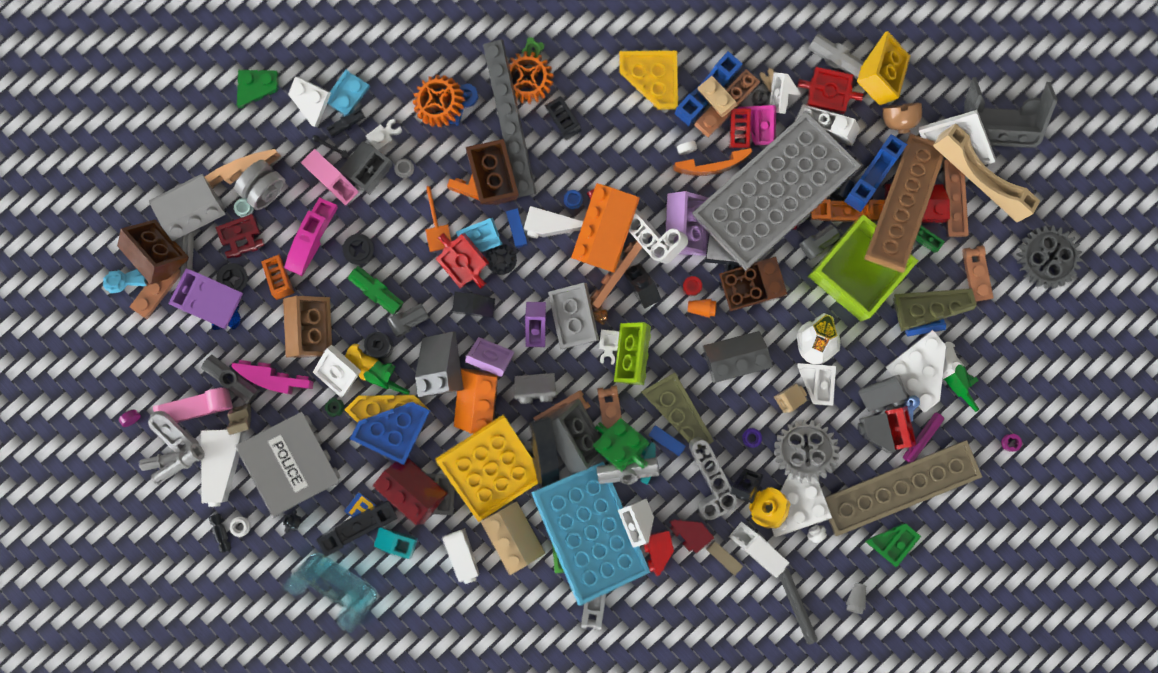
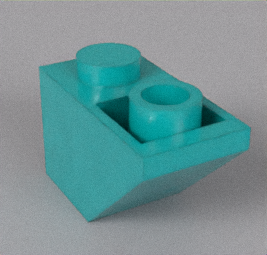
M379 527L374 547L389 554L411 559L418 538Z

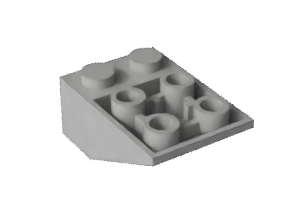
M554 373L515 376V399L520 401L521 404L533 403V399H540V402H553L552 398H556Z

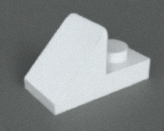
M774 72L769 105H776V113L786 114L788 94L800 95V92L788 74Z

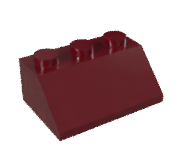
M409 458L405 465L397 461L383 471L372 485L415 525L424 524L448 494L447 491Z

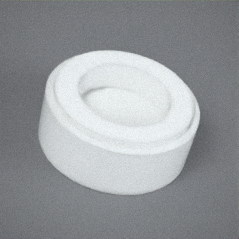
M690 141L677 146L678 153L685 155L696 151V142Z

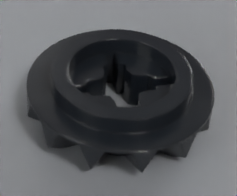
M354 234L345 240L343 254L350 263L361 265L367 263L373 257L375 250L373 242L366 235ZM362 244V249L366 253L364 254L359 252L356 255V251L354 250L352 245L354 247H359Z
M506 244L489 249L486 254V259L490 262L487 267L497 275L508 274L516 266V253L513 248ZM496 253L500 256H503L507 253L505 257L507 265L503 264L502 262H500L499 264L497 263L498 258L496 256Z
M230 263L220 268L216 281L239 292H243L249 277L242 266ZM232 273L235 277L240 278L235 280L234 286L232 282L227 281L228 278H231Z

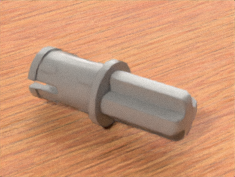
M157 454L156 457L141 459L139 467L142 471L156 468L161 469L175 460L177 454Z

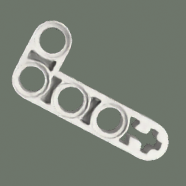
M636 208L629 232L654 260L664 264L670 263L687 246L688 237L676 229L668 230L661 237ZM638 223H641L640 228L637 230ZM678 235L679 239L674 244V238ZM652 236L653 239L651 243L648 244V239ZM664 249L665 253L660 258V252Z

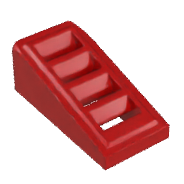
M733 108L731 110L729 148H750L751 108ZM735 115H746V118H735ZM735 123H746V126H735ZM735 131H745V134H735ZM735 138L745 139V142H735Z

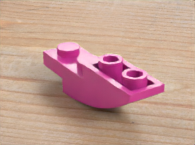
M319 197L312 211L308 210L290 248L284 266L286 270L300 276L304 275L321 245L320 239L338 209L336 204Z
M239 360V363H232L231 366L247 380L272 391L292 395L293 387L313 389L314 381L308 380V376L296 375V379L288 378L289 374L277 373L275 376L276 369L270 368L268 363L258 362V366L251 365V361Z

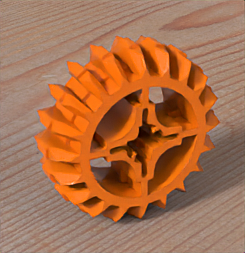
M525 51L524 57L517 53V59L515 60L511 57L510 62L512 64H509L511 78L515 70L520 75L517 83L513 85L516 100L520 97L521 104L524 103L525 99H527L528 104H531V99L534 98L535 102L538 103V96L540 95L544 99V92L550 93L548 86H553V81L549 80L554 78L553 73H549L552 67L547 66V60L541 61L542 55H538L535 58V52L528 56ZM529 64L534 66L532 68L527 69L524 68L522 65ZM542 71L544 75L543 81L538 86L535 78ZM524 75H528V77L530 75L531 81H527V79L525 81ZM525 87H529L533 91L525 92L521 90Z
M437 74L435 79L429 76L428 82L422 80L423 86H417L419 93H413L414 97L417 98L413 100V104L416 106L414 111L418 113L417 117L423 119L425 124L429 123L432 127H435L437 124L438 127L442 128L444 122L446 126H449V120L456 122L454 116H461L458 110L464 109V106L461 104L465 101V98L462 96L464 92L460 89V85L455 83L453 78L448 79L446 75H443L441 78ZM439 88H446L445 90L442 89L440 91H434ZM435 96H437V97L439 98L440 103L442 104V106L437 102L438 100L436 99ZM440 110L443 111V112L440 113V114H432L433 112L436 113L437 111H440Z

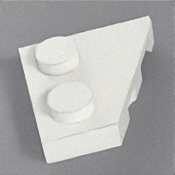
M295 77L288 95L310 124L318 127L331 92L300 77Z
M798 363L797 367L812 403L833 406L836 366Z

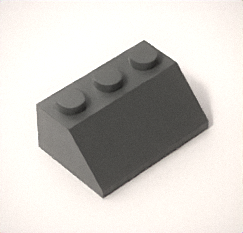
M760 331L703 345L713 383L773 367L768 348Z
M577 399L549 416L556 450L570 474L587 470L601 456L593 447V444L601 436L595 429L580 399Z

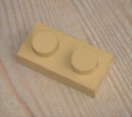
M713 76L697 88L699 93L722 118L737 106V102Z

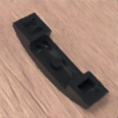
M386 501L342 522L318 537L316 541L325 557L344 548V545L377 527L385 526L398 519L389 501Z

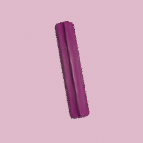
M937 412L933 414L916 437L917 445L909 447L903 455V459L907 463L916 460L943 423L945 418Z

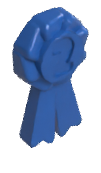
M471 84L460 85V89L464 92L462 96L465 98V101L461 104L464 108L474 106L479 99L477 89ZM464 109L458 110L461 116H454L456 122L449 120V123L458 126Z

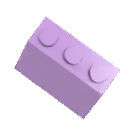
M687 191L667 194L666 232L670 229H676L688 237L687 246L679 254L706 256L709 232L694 218L692 213L708 197ZM678 235L674 238V244L679 239Z

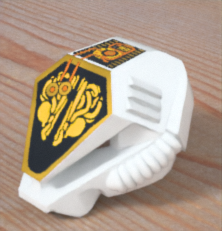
M823 313L816 317L813 322L808 321L804 323L798 330V349L806 362L822 364L840 351L841 340L836 332L833 316Z

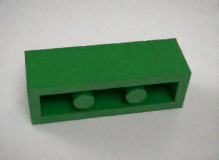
M920 225L915 240L932 252H938L945 241Z

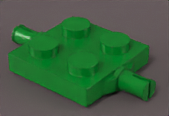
M620 418L610 428H606L601 422L595 426V429L602 436L593 444L594 449L619 471L622 472L628 465L634 462L642 469L648 465V462L641 457V454L650 445L649 441L623 419Z

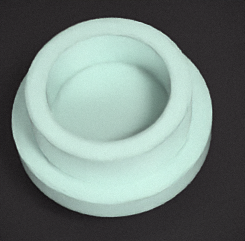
M247 198L238 199L234 204V211L240 217L250 215L254 211V208L247 203Z

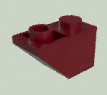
M671 519L669 521L672 525L669 527L676 537L681 535L685 540L682 544L689 552L693 550L697 554L714 539L713 535L700 521Z

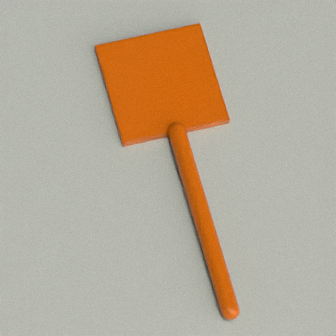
M427 186L434 228L425 229L429 250L433 252L445 248L438 239L442 233H445L450 241L451 236L448 225L438 227L430 186Z

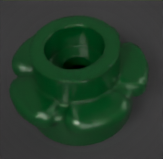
M331 398L325 404V411H327L330 417L340 416L344 412V403L342 400H337V398Z

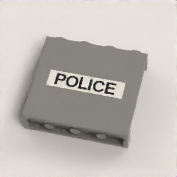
M302 412L235 445L273 518L340 482L338 480L340 478L336 467L332 468L329 463L331 460L327 450H322L320 446L322 441L318 433H313L310 428L312 426L310 418L307 415L304 416Z

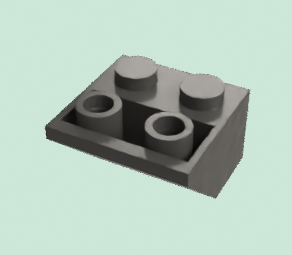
M362 141L339 172L370 195L393 167V163L376 148Z

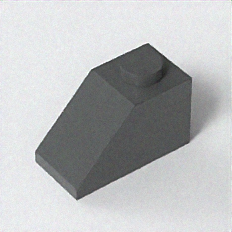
M886 413L859 419L858 431L860 435L863 434L864 439L886 453L896 452Z

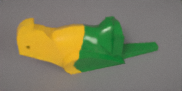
M352 344L348 348L345 357L361 370L359 374L360 379L387 390L390 388L409 395V390L390 381L396 367L392 363L383 364L377 358L364 354L359 348V344Z

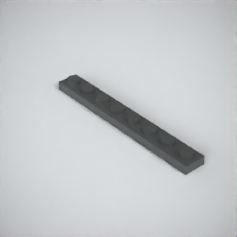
M500 39L483 44L502 135L519 194L517 198L536 194L504 40Z

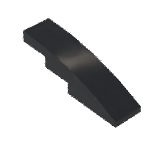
M547 416L529 423L533 438L530 440L534 453L532 460L540 489L560 480L551 419Z

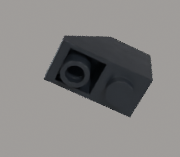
M640 263L631 266L624 272V276L644 309L662 300L654 281Z

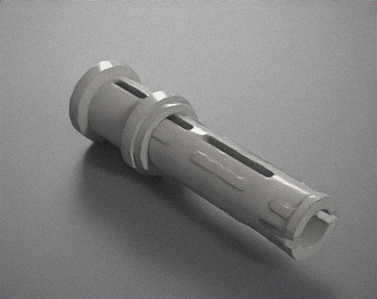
M198 444L190 445L188 450L178 453L175 460L151 475L152 481L159 485L181 469L190 468L195 461H201L204 458L203 449Z

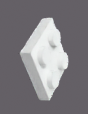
M332 345L325 350L313 371L318 378L341 398L348 393L361 372L360 369Z

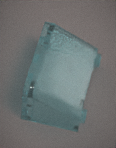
M322 553L310 555L287 579L282 587L293 595H299L310 586L341 606L342 610L338 615V623L349 633H352L360 626L377 599V592L374 587L329 557H325Z

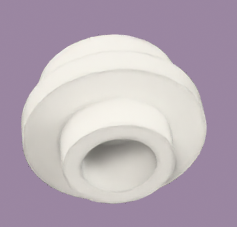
M236 517L230 523V531L234 536H245L250 530V522L245 517ZM239 523H242L244 526L242 530H239L237 527Z
M819 525L811 527L807 534L808 539L812 540L813 543L821 542L827 536L826 528Z

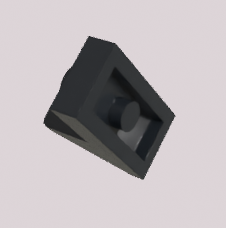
M745 468L733 484L730 494L735 495L738 499L753 503L763 475Z

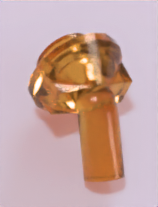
M600 306L596 312H593L594 319L601 325H605V321H608L607 310Z

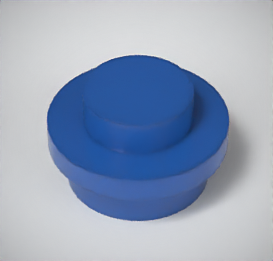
M570 190L564 196V204L569 209H578L583 203V196L577 190Z

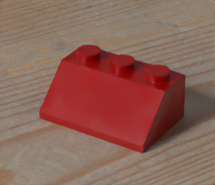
M885 184V200L891 184ZM934 184L921 223H944L950 219V199L943 184Z

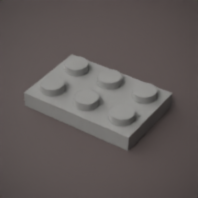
M580 283L548 292L560 349L599 341L587 283Z

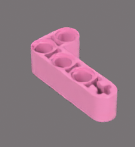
M217 388L208 390L205 394L154 406L153 411H163L178 423L230 410L233 408L229 389Z

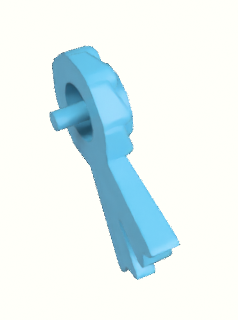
M138 269L126 274L120 270L110 271L103 278V287L110 293L121 292L127 285L147 286V280Z

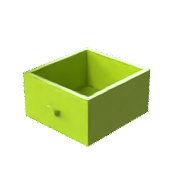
M864 214L854 221L808 275L813 282L861 322L871 318L918 262L910 254L906 269L902 273L865 260L864 258L876 224Z

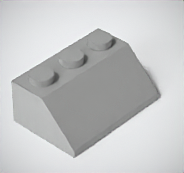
M203 174L149 200L159 223L172 241L226 215L222 201Z

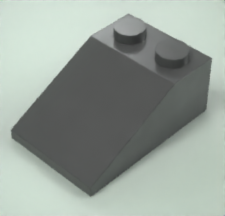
M456 331L422 338L415 375L418 397L435 396L464 390Z

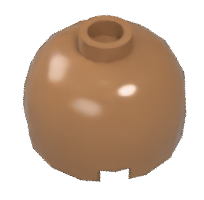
M908 103L882 108L885 124L891 130H898V134L909 133L910 129L916 127L922 118V103Z

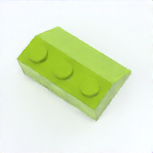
M620 323L614 382L644 385L649 356V341L651 338V326L647 323Z

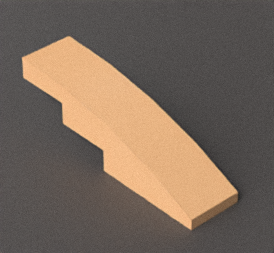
M275 149L254 153L217 168L206 175L205 178L212 188L223 180L228 184H232L253 163L265 160L271 165L281 155Z

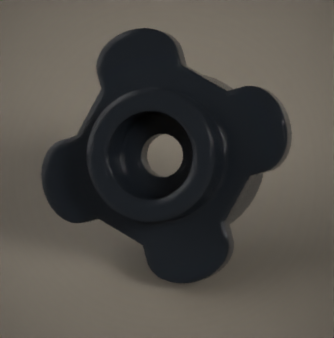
M293 510L291 514H287L284 518L283 525H285L284 532L286 533L290 530L296 531L301 523V517L296 515V510Z

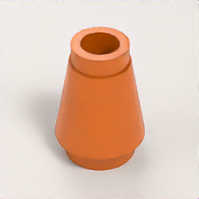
M712 299L688 301V313L708 318L710 316L715 317L716 301H712Z

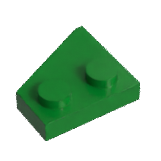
M238 70L237 107L243 108L245 107L244 105L254 100L256 102L263 99L266 95L278 92V71Z
M903 523L871 537L865 542L894 567H897L921 536L906 523Z

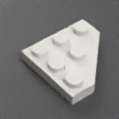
M978 110L919 127L921 138L936 141L940 133L956 123L970 136L974 152L984 165L994 163L996 160Z
M933 330L886 366V369L892 376L900 375L909 396L915 395L919 398V408L924 413L940 401L946 345Z
M806 462L807 467H810L809 462ZM790 473L781 489V492L790 501L789 513L779 528H772L775 538L832 518L819 481L817 482L812 477L810 483H808L807 478L800 482L798 476L792 480V473Z

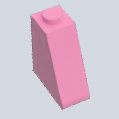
M315 149L301 162L345 206L359 193Z

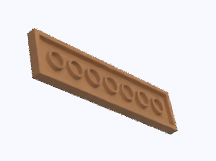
M913 134L909 135L906 143L908 145L900 159L864 258L865 260L904 273L944 158L933 147L935 141Z

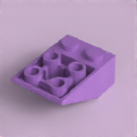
M186 268L168 304L226 329L243 293Z

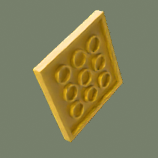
M504 415L436 458V462L478 522L538 484L532 457Z

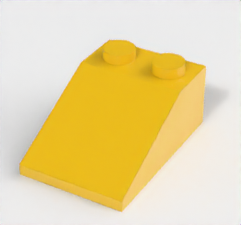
M889 31L884 33L861 66L857 79L859 85L879 105L899 98L910 55Z

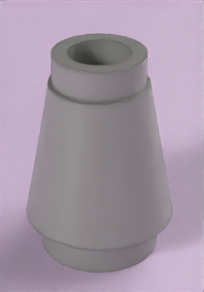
M854 584L846 602L848 611L863 614V610H866V585Z

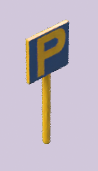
M358 492L344 512L353 517L376 506V504Z

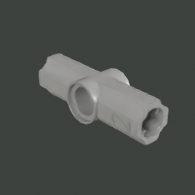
M817 34L808 48L825 59L826 64L830 67L841 69L847 74L853 75L855 79L858 78L864 62L850 54L849 49L844 45L834 44L820 34Z
M657 457L644 459L648 462L644 469L635 462L628 465L622 472L612 464L598 466V481L600 484L618 481L624 484H632L638 478L658 476L660 473Z

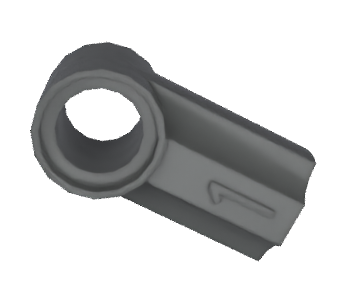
M830 224L816 235H812L801 242L799 246L808 259L812 260L841 237L837 229Z
M420 303L404 313L401 312L390 317L387 322L396 338H399L410 332L411 328L428 320L429 316Z

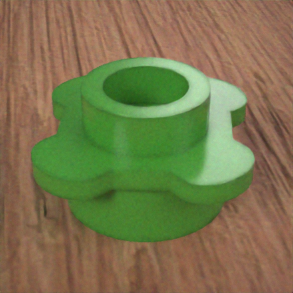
M530 37L527 39V44L522 49V53L524 54L526 51L528 56H530L532 52H535V58H537L545 46L542 42L539 43Z

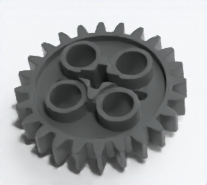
M1053 225L1049 229L1047 226H1043L1041 230L1036 228L1033 230L1034 233H1027L1028 238L1022 239L1024 244L1018 246L1022 252L1016 255L1021 257V260L1017 261V263L1023 265L1019 271H1026L1023 277H1031L1029 283L1037 281L1036 287L1043 285L1044 289H1047L1051 285L1052 289L1058 288V285L1060 287L1064 286L1065 282H1071V277L1078 275L1074 270L1081 269L1077 263L1083 261V259L1078 258L1077 255L1081 254L1082 251H1076L1080 244H1073L1075 236L1068 238L1069 231L1062 233V227L1055 231V226ZM1044 240L1049 242V248L1044 245ZM1061 251L1065 253V260L1060 256ZM1033 255L1038 257V264L1033 261ZM1050 266H1051V267L1054 269V271H1055L1054 275H1052V274L1049 272V267H1050Z

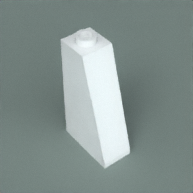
M227 430L201 431V448L204 451V458L201 460L202 503H208V507L221 506V502L228 501L240 457L235 445L244 441L246 431L229 435Z

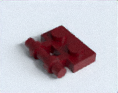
M253 214L215 227L221 245L231 246V250L225 252L227 259L232 257L238 258L243 253L248 251L254 252L259 247L265 246L262 238L256 241L254 239V235L261 232ZM247 238V244L238 246V241Z

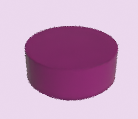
M132 409L124 413L119 418V422L123 427H128L137 422L141 416L137 410Z

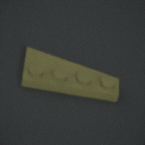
M972 289L894 294L893 297L901 332L973 310L977 305Z
M676 373L641 391L688 443L696 437L704 439L708 444L714 442ZM698 444V445H697V446H698V449H697V450H700V449H701V446H702L701 444Z

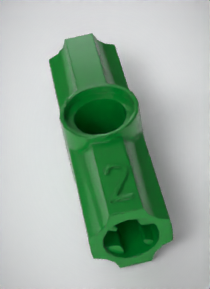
M359 266L353 269L347 278L360 288L367 297L376 304H380L393 316L402 308L403 301L388 290L389 288L378 279L371 277Z

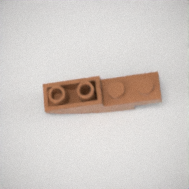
M747 69L726 89L737 102V106L734 108H738L760 83ZM711 106L695 122L694 126L709 138L731 116V111L722 118Z

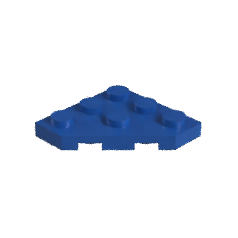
M410 402L360 420L350 440L405 465L431 410Z

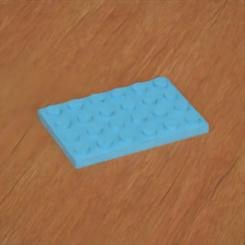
M604 461L531 493L578 606L650 573L640 546L633 548L618 512L623 506L613 483L600 484L598 481L597 468L598 466L605 465Z

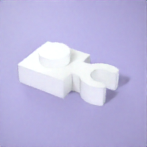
M394 119L387 123L386 128H383L380 124L366 135L369 142L379 152L393 142L392 135H398L402 132L400 127L396 130L392 129V126L396 123Z
M601 329L599 350H604L600 358L601 364L604 363V358L607 356L611 358V365L615 363L613 351L618 349L619 331Z

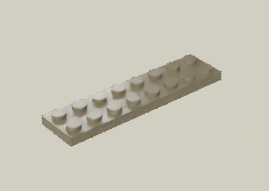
M961 441L911 463L826 496L825 500L832 516L828 520L834 535H842L982 478L968 441Z

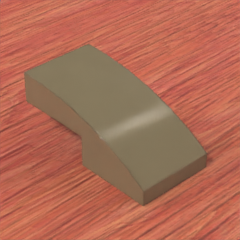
M250 404L230 409L227 414L230 421L227 426L229 435L249 430L251 424Z

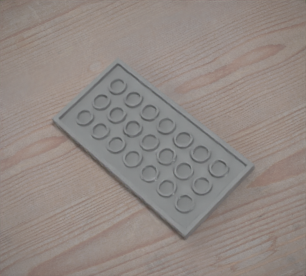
M805 112L700 205L692 215L747 271L857 172L861 165Z

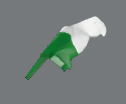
M952 342L944 343L946 350L943 379L958 397H962L977 412L980 409L969 394L968 388L979 380L977 377L968 374L966 367L956 356L953 348L955 345Z

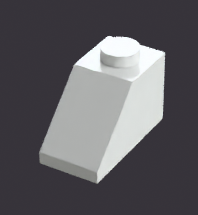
M647 499L619 509V515L632 547L648 543L654 516Z

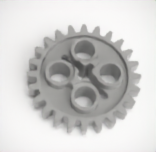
M803 420L802 425H799L795 421V427L788 424V431L782 429V436L777 435L778 442H775L774 445L776 448L774 455L777 456L776 463H780V470L786 468L785 475L792 473V480L798 476L800 482L807 478L808 483H810L811 478L814 477L818 482L819 475L826 478V471L832 473V467L837 466L835 460H839V454L837 453L840 450V447L836 446L838 440L833 439L834 433L827 434L828 427L822 430L821 423L814 426V422L811 420L810 424L807 425L806 421ZM804 435L807 436L808 441L807 448L809 452L810 467L806 466V451L804 450L805 441L803 437ZM817 439L820 443L814 444L811 440ZM798 440L800 444L795 445L791 441ZM819 457L823 461L815 462L813 458ZM799 458L802 462L795 463L793 459Z

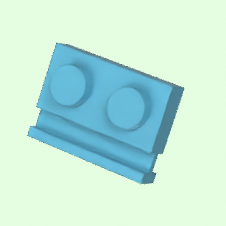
M345 70L331 89V95L327 104L346 116L353 112L370 86L348 70Z
M493 218L456 231L457 237L465 233L481 253L502 245Z

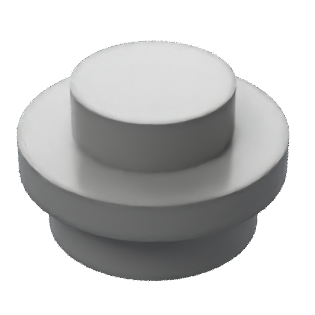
M400 159L396 162L394 170L399 177L408 178L414 172V165L408 159Z

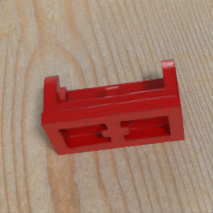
M908 407L884 411L887 414L895 450L917 445Z

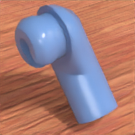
M915 395L908 397L904 403V407H908L911 421H913L914 410L920 405V400Z

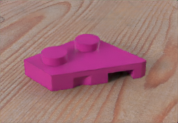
M776 105L738 107L751 108L750 133L755 145H769L776 139Z

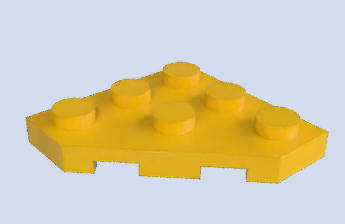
M619 51V73L658 110L676 109L678 107L677 51Z
M415 395L357 396L345 411L358 423L360 420L410 402H414L426 409L429 408Z

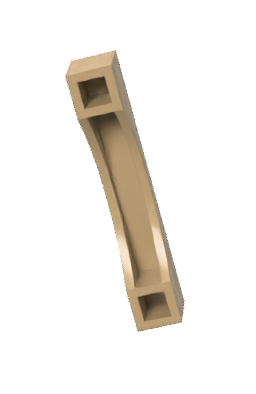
M955 123L940 133L933 147L1011 218L1019 222L1034 214L1040 200L1027 188L1007 182L991 172L974 152L970 136Z

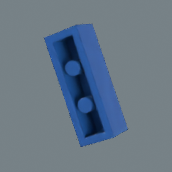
M518 208L506 211L515 247L519 248L528 245Z
M656 425L648 434L649 437L677 456H680L686 447Z

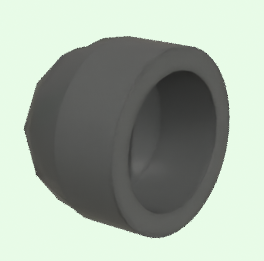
M757 90L752 96V102L756 106H764L768 100V95L763 90ZM763 94L761 102H759V95Z

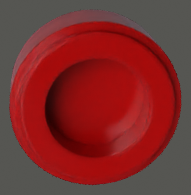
M690 276L685 279L682 287L685 294L696 296L701 292L703 285L698 277Z

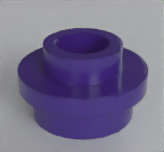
M749 428L744 431L742 441L747 447L755 448L762 442V435L759 430ZM750 434H753L755 436V440L753 442L749 441L748 439Z

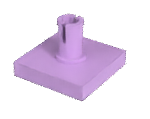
M478 337L469 351L465 362L479 367L481 371H488L502 377L513 358L514 351Z

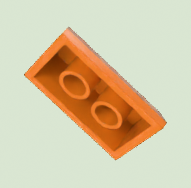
M461 368L464 390L457 391L454 427L474 434L494 421L499 376L488 371Z

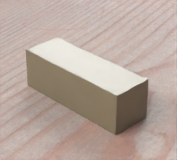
M715 540L706 548L733 575H736L743 566Z

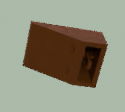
M776 257L756 262L747 271L743 267H739L719 274L730 311L787 296Z

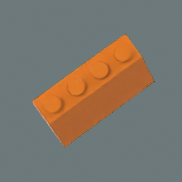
M596 183L571 258L615 273L640 198Z

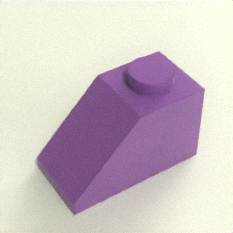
M526 302V347H545L546 302Z

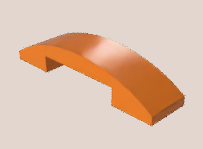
M752 149L733 151L730 155V160L695 166L694 159L675 162L673 169L676 172L692 176L719 174L744 162L752 153Z
M825 199L811 212V219L854 222L864 214L871 221H878L886 200H869L860 213L844 201Z

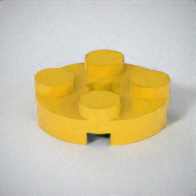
M769 487L763 491H758L754 502L749 505L753 521L764 528H779L788 516L790 501L781 491ZM772 503L773 509L772 511L767 513L768 510L766 509V506L771 505Z

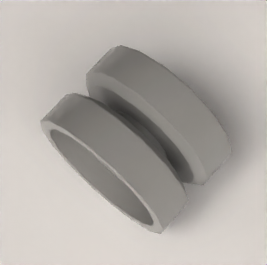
M259 160L249 166L241 174L234 186V191L243 199L247 198V203L255 210H261L270 204L285 185V179L277 171L272 172L273 168L265 160Z

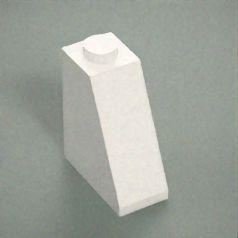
M743 522L729 535L737 545L776 578L789 564L770 544Z
M464 528L443 536L442 538L458 581H464L465 584L476 581L475 577L479 575V570L466 529Z

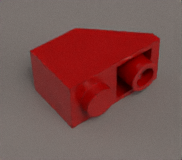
M668 529L650 534L649 542L643 544L645 553L649 552L651 560H647L650 572L654 571L656 576L661 574L674 552Z

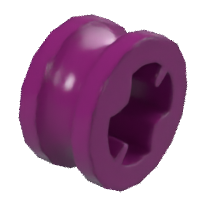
M1007 434L1002 438L1001 445L1006 451L1014 452L1021 448L1022 440L1016 434ZM1008 439H1015L1014 447L1008 446V443H1010Z

